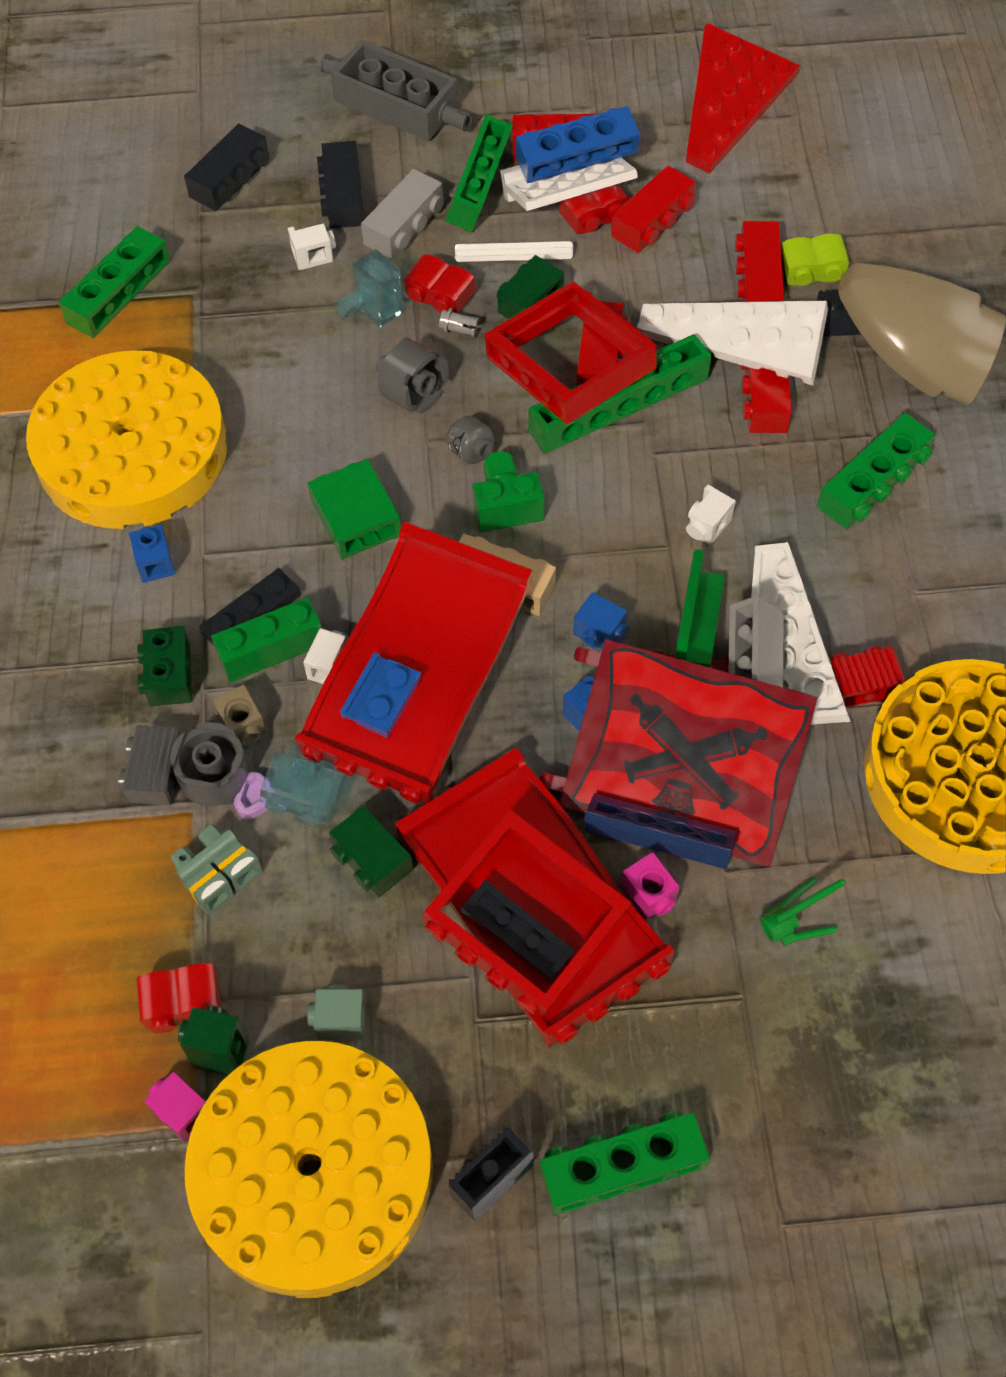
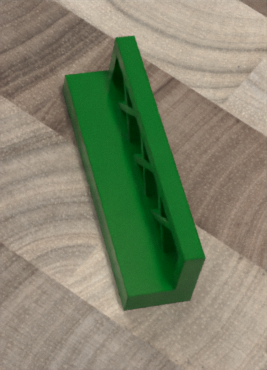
M694 549L675 658L710 667L725 574L702 571L704 550Z

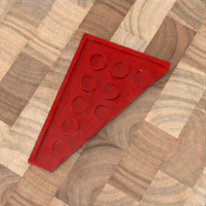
M707 23L704 27L686 162L710 174L799 74L800 65Z

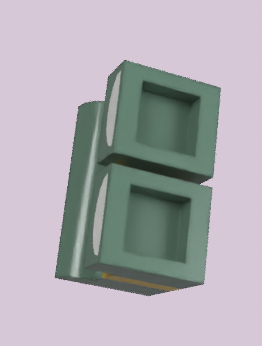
M210 824L198 836L200 842L206 848L196 856L187 846L181 847L171 855V859L177 869L176 873L182 885L208 917L234 896L231 887L238 893L263 873L258 858L249 849L246 850L230 830L224 833L214 824Z

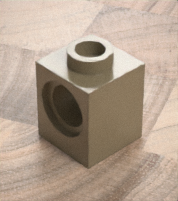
M244 684L212 699L220 722L231 728L242 745L252 744L267 733L262 716ZM239 717H247V719H245L244 721L235 722V720Z

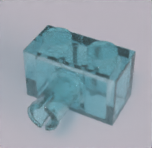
M377 249L360 257L352 264L354 290L334 302L337 313L343 319L348 318L349 315L361 309L379 327H382L404 312L400 269Z
M275 752L260 789V803H264L268 810L275 813L283 814L289 812L298 815L301 820L309 824L319 825L323 823L329 825L342 789L344 773L313 764L310 761L306 762L304 759L300 760Z

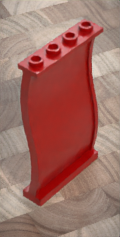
M404 521L399 531V540L370 602L327 675L301 733H297L295 737L301 755L315 763H320L321 760L334 765L335 770L344 775L352 777L355 773L367 778L366 781L370 785L378 789L386 790L387 787L397 790L400 792L401 797L410 802L419 804L420 801L428 803L433 800L434 790L457 737L503 649L525 596H528L532 588V570ZM374 652L383 659H391L421 673V681L388 738L357 725L355 721L349 718L344 719L340 714V710Z
M517 748L395 823L397 838L405 849H409L440 892L509 809H511L626 898L558 801L526 765L524 757ZM505 837L449 903L468 933L544 993L548 991L606 917ZM484 880H487L575 950L572 957L551 983L461 913L463 905ZM630 904L624 916L546 1016L542 1018L537 1013L533 1015L527 1009L523 1010V1012L543 1036L548 1048L557 1042L563 1045L578 1034V1027L589 1020L591 1023H595L602 1019L610 1011V1005L619 999L625 1002L634 997L641 990L639 985L650 978L656 981L668 973L672 968L670 964L672 963L675 950L671 945L667 946L633 905ZM510 993L511 996H512V997L514 998V1000L516 1001V1000H517V997L514 996L512 993Z

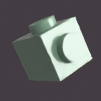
M338 984L329 985L326 989H316L315 1002H309L308 1026H314L318 1039H364L366 1001L363 990L349 989L345 985Z

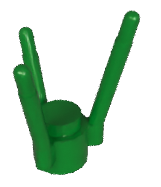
M812 877L776 905L764 910L765 914L759 916V920L768 939L772 943L781 940L782 945L785 947L795 941L836 933V926L794 933V929L799 927L795 914L843 887L846 884L845 880L840 879L794 906L789 907L792 902L817 883L818 879Z

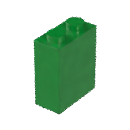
M368 459L348 464L345 468L320 475L314 480L307 482L311 503L341 560L399 537L401 529L400 517Z

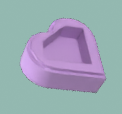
M258 772L248 773L241 791L234 798L237 814L245 819L255 818L280 803L278 796L267 779Z

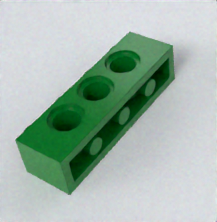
M488 114L485 115L445 222L472 233L513 125Z
M136 226L58 302L66 324L94 339L171 262L165 240Z
M903 413L822 487L817 508L847 530L856 521L859 523L863 522L870 514L873 505L877 502L883 503L898 482L903 484L910 477L918 463L923 465L928 461L934 451L931 446L936 434L907 413Z
M681 1111L671 1112L660 1117V1123L645 1127L644 1123H636L623 1128L621 1135L607 1139L605 1134L597 1135L583 1141V1147L569 1151L567 1146H562L546 1152L545 1158L539 1160V1170L553 1216L706 1169L710 1157L694 1112L683 1115ZM656 1140L665 1141L670 1146L671 1153L668 1156L659 1157L651 1151L650 1144ZM617 1152H625L632 1157L634 1164L627 1169H620L613 1164L611 1157ZM579 1164H588L594 1169L595 1176L591 1180L581 1181L574 1176L573 1169Z

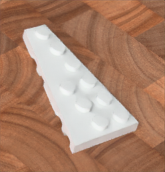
M826 301L643 304L637 329L646 337L666 344L675 343L695 334L708 352L714 354L715 358L757 370L763 367L776 371V375L788 378L789 375L801 378L803 383L813 386L828 307Z
M788 542L755 546L751 598L759 595L783 611V688L818 697L810 725L851 722Z

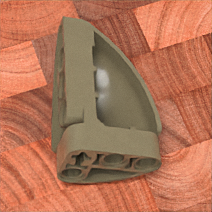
M856 263L848 267L841 275L838 289L839 296L859 332L874 351L902 378L927 395L936 397L940 394L963 406L969 405L979 392L995 360L1003 337L1006 316L980 303L981 296L978 293L929 275L900 268Z

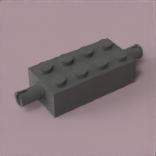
M362 39L343 60L337 59L330 54H325V57H322L320 61V71L331 75L334 101L429 141L445 123L455 126L462 131H467V128L472 123V114L457 108L459 106L457 78Z

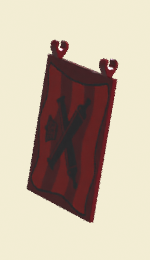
M605 639L602 653L577 647L574 653V660L596 666L597 671L568 775L566 778L554 773L543 772L539 779L546 788L563 792L560 800L561 807L586 814V810L595 793L734 830L737 832L731 856L770 867L818 697Z

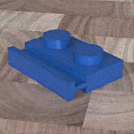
M374 652L340 710L341 717L344 719L349 718L355 721L357 725L388 738L421 681V673L391 659H383Z

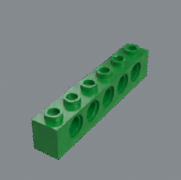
M695 334L657 350L655 370L569 424H565L541 403L530 407L528 412V432L541 451L546 454L708 380L711 354Z

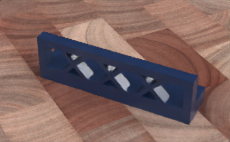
M595 793L584 818L586 822L585 832L726 870L737 832Z

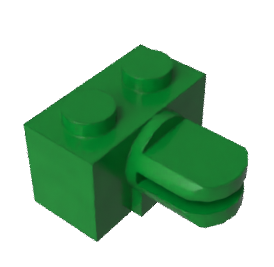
M496 451L488 455L484 463L486 481L472 484L473 507L480 533L544 521V495L537 471L518 475L511 454Z

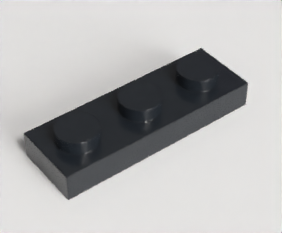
M277 568L199 626L200 631L214 646L211 635L291 604L301 596L300 588L280 568Z
M484 880L461 908V913L549 983L553 981L575 952L572 947L487 880Z

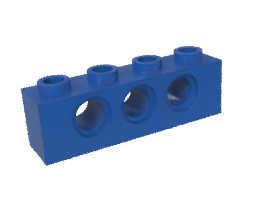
M628 106L618 109L612 108L604 113L583 116L578 120L564 124H554L549 128L535 132L529 131L523 135L516 136L515 156L526 183H531L635 154L638 151L640 132Z

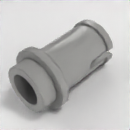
M451 308L448 311L442 310L439 328L444 329V333L453 331L471 337L476 336L477 328L469 327L465 324L478 326V317L455 313Z

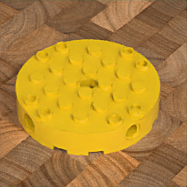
M134 350L108 353L86 360L69 369L54 380L39 397L31 412L26 433L30 460L43 489L52 499L53 503L74 519L93 526L110 529H125V525L143 523L144 527L170 519V514L184 506L190 508L215 483L222 470L227 453L226 428L218 398L212 386L200 372L187 363L172 356L152 351Z
M963 659L941 662L917 671L912 678L901 685L899 684L882 704L870 732L865 749L864 773L869 796L876 811L890 831L906 846L924 858L953 870L978 874H998L1006 872V669H1004L1005 664L987 660Z
M302 1041L278 1046L256 1055L233 1070L216 1087L203 1105L190 1134L185 1158V1188L188 1204L199 1232L210 1248L227 1267L250 1284L267 1292L295 1296L296 1298L332 1296L333 1293L344 1291L354 1286L358 1287L389 1267L401 1255L417 1232L427 1209L431 1183L433 1181L432 1150L426 1123L417 1101L403 1080L392 1069L372 1055L348 1045L327 1041ZM311 1160L321 1161V1167L314 1174L308 1176L301 1174L304 1162Z

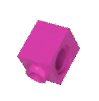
M653 852L622 871L621 887L646 920L655 914L663 916L675 907L679 885ZM654 884L661 891L651 894L646 892L643 886Z
M172 1072L167 1078L159 1079L151 1087L148 1093L149 1097L144 1102L182 1141L186 1142L206 1101L177 1074Z

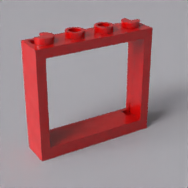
M574 281L484 334L487 358L565 424L574 421L656 369V344L650 340V337L643 335L629 321L621 318L608 305H604L589 291H586ZM574 314L627 355V357L571 391L518 347Z
M509 809L423 913L422 922L426 925L424 928L433 934V939L438 942L445 940L456 949L454 951L455 955L462 962L470 967H473L475 964L487 973L485 978L492 986L500 991L507 989L516 996V1003L521 1009H527L533 1015L537 1013L544 1018L624 916L632 902ZM504 837L606 916L546 993L442 912Z

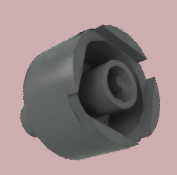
M404 337L387 355L379 358L376 364V372L379 373L378 388L382 396L406 410L424 413L438 401L442 394L438 389L442 381L447 383L449 375L448 362L438 353L408 337Z
M215 722L198 724L196 729L191 730L187 734L184 731L175 740L170 753L173 772L183 794L193 802L201 805L232 804L236 795L241 791L249 773V763L241 741L231 728Z

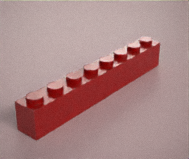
M743 221L741 234L735 235V252H740V256L736 258V275H741V279L737 281V298H742V302H783L779 221ZM740 365L741 370H746V375L742 376L741 393L742 395H747V401H743L742 416L743 420H748L749 433H787L791 418L789 376L788 378L778 376L776 371L763 367L757 370Z

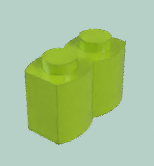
M823 234L812 239L797 237L783 241L781 244L782 269L787 285L805 286L815 281L836 282L841 279V275L848 269V256L842 236L839 234Z

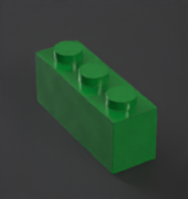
M307 597L211 635L228 681L232 683L308 652L319 629H322Z

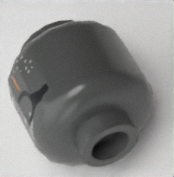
M463 417L456 420L450 426L447 445L451 452L465 462L477 464L485 460L493 451L495 435L492 429L475 417Z

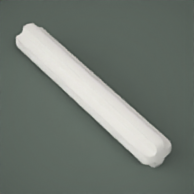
M571 241L469 243L455 245V259L457 262L530 260L534 255L543 260L571 259L573 256V244Z

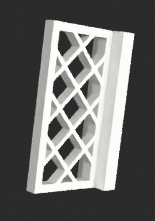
M621 157L531 183H526L519 165L500 170L505 199L508 202L516 200L526 211L637 178V170Z

